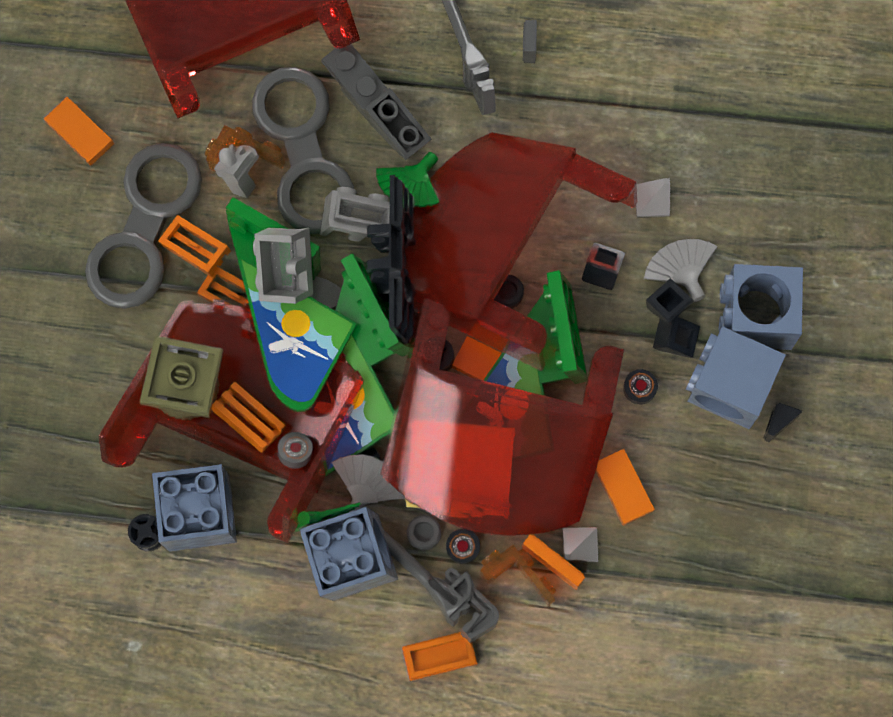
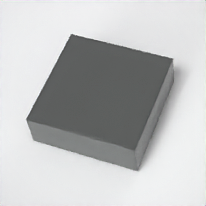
M525 20L523 26L522 61L524 63H535L537 20Z

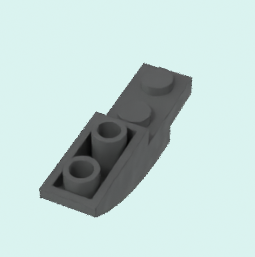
M348 39L322 58V64L340 84L341 91L371 126L405 160L432 140L392 89H387Z

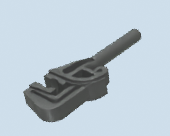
M442 0L461 48L463 83L466 88L472 90L482 115L494 113L496 111L495 88L493 78L489 79V63L472 43L456 1Z
M383 530L390 554L426 588L441 609L447 623L454 627L458 623L460 616L466 615L470 611V606L476 610L472 620L467 622L461 629V635L471 643L496 627L499 619L497 608L474 587L472 577L467 571L461 575L457 570L449 568L445 572V580L436 578Z

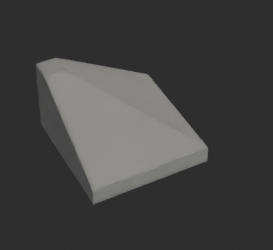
M670 178L635 184L637 217L670 216Z
M597 527L563 528L564 559L569 563L598 562Z

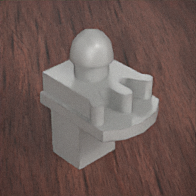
M231 144L229 148L220 150V161L214 170L219 177H222L233 194L248 198L256 187L248 172L259 156L251 146L242 145L234 147Z

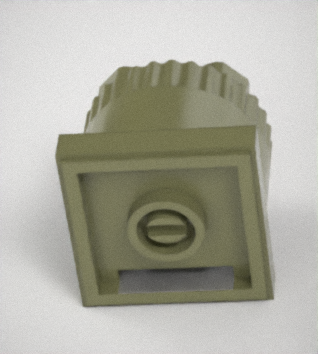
M155 336L140 404L159 408L164 414H168L169 417H174L175 419L209 418L212 404L218 398V387L220 386L218 376L224 350Z

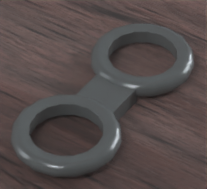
M298 67L279 68L267 74L257 85L252 98L253 116L260 129L271 138L283 141L286 147L291 168L282 176L277 190L278 208L284 220L295 229L309 228L311 235L320 234L322 220L303 218L291 205L290 194L293 185L300 177L316 172L330 175L338 182L340 187L354 189V185L348 173L337 163L322 158L316 132L324 125L330 110L329 94L323 82L308 70ZM296 81L305 84L312 90L316 98V108L313 116L307 123L299 127L285 128L279 126L266 113L265 102L268 94L275 86L283 82ZM340 205L339 215L349 217L353 208Z
M155 144L147 146L134 155L126 167L123 181L126 197L133 205L124 230L120 233L111 234L98 242L88 256L85 269L88 287L98 300L110 307L127 309L140 306L152 298L162 284L165 268L162 254L156 247V243L167 218L180 215L190 208L200 193L202 183L199 164L191 153L178 145ZM163 157L171 158L181 163L187 170L188 182L185 191L179 198L166 204L151 203L143 198L139 192L137 182L139 173L146 164L154 159ZM123 246L136 247L144 252L149 258L151 267L149 278L145 284L135 292L128 294L113 293L105 288L99 274L101 262L105 256L115 248Z

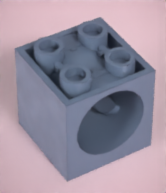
M734 264L730 274L725 275L724 283L720 285V303L725 304L723 316H720L719 332L723 326L772 349L792 350L802 335L803 267ZM749 291L766 293L778 304L781 316H778L771 324L755 323L748 319L741 311L738 296L743 297Z
M722 326L718 336L711 333L699 360L705 362L704 366L697 364L685 390L690 391L691 395L687 402L750 429L763 408L786 354Z
M222 464L152 473L159 543L169 552L237 543L230 476Z
M364 507L300 529L320 597L335 601L398 580L379 514L369 508Z

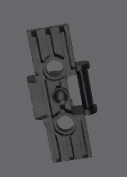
M390 175L389 224H372L367 226V237L371 238V243L380 253H388V256L367 260V272L373 273L371 274V281L376 285L378 295L389 303L390 330L403 344L409 343V339L414 335V295H416V288L412 285L408 270L405 269L407 265L405 249L408 246L416 245L414 237V196L409 193V190L395 175Z

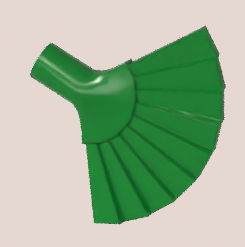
M428 152L416 165L376 168L379 187L390 198V175H395L404 183L409 193L414 196V207L421 208L440 203L428 176L429 170L436 164L438 157L434 153Z
M358 502L322 512L302 511L298 515L299 524L290 529V531L298 532L301 528L349 513V511L359 507L361 503Z

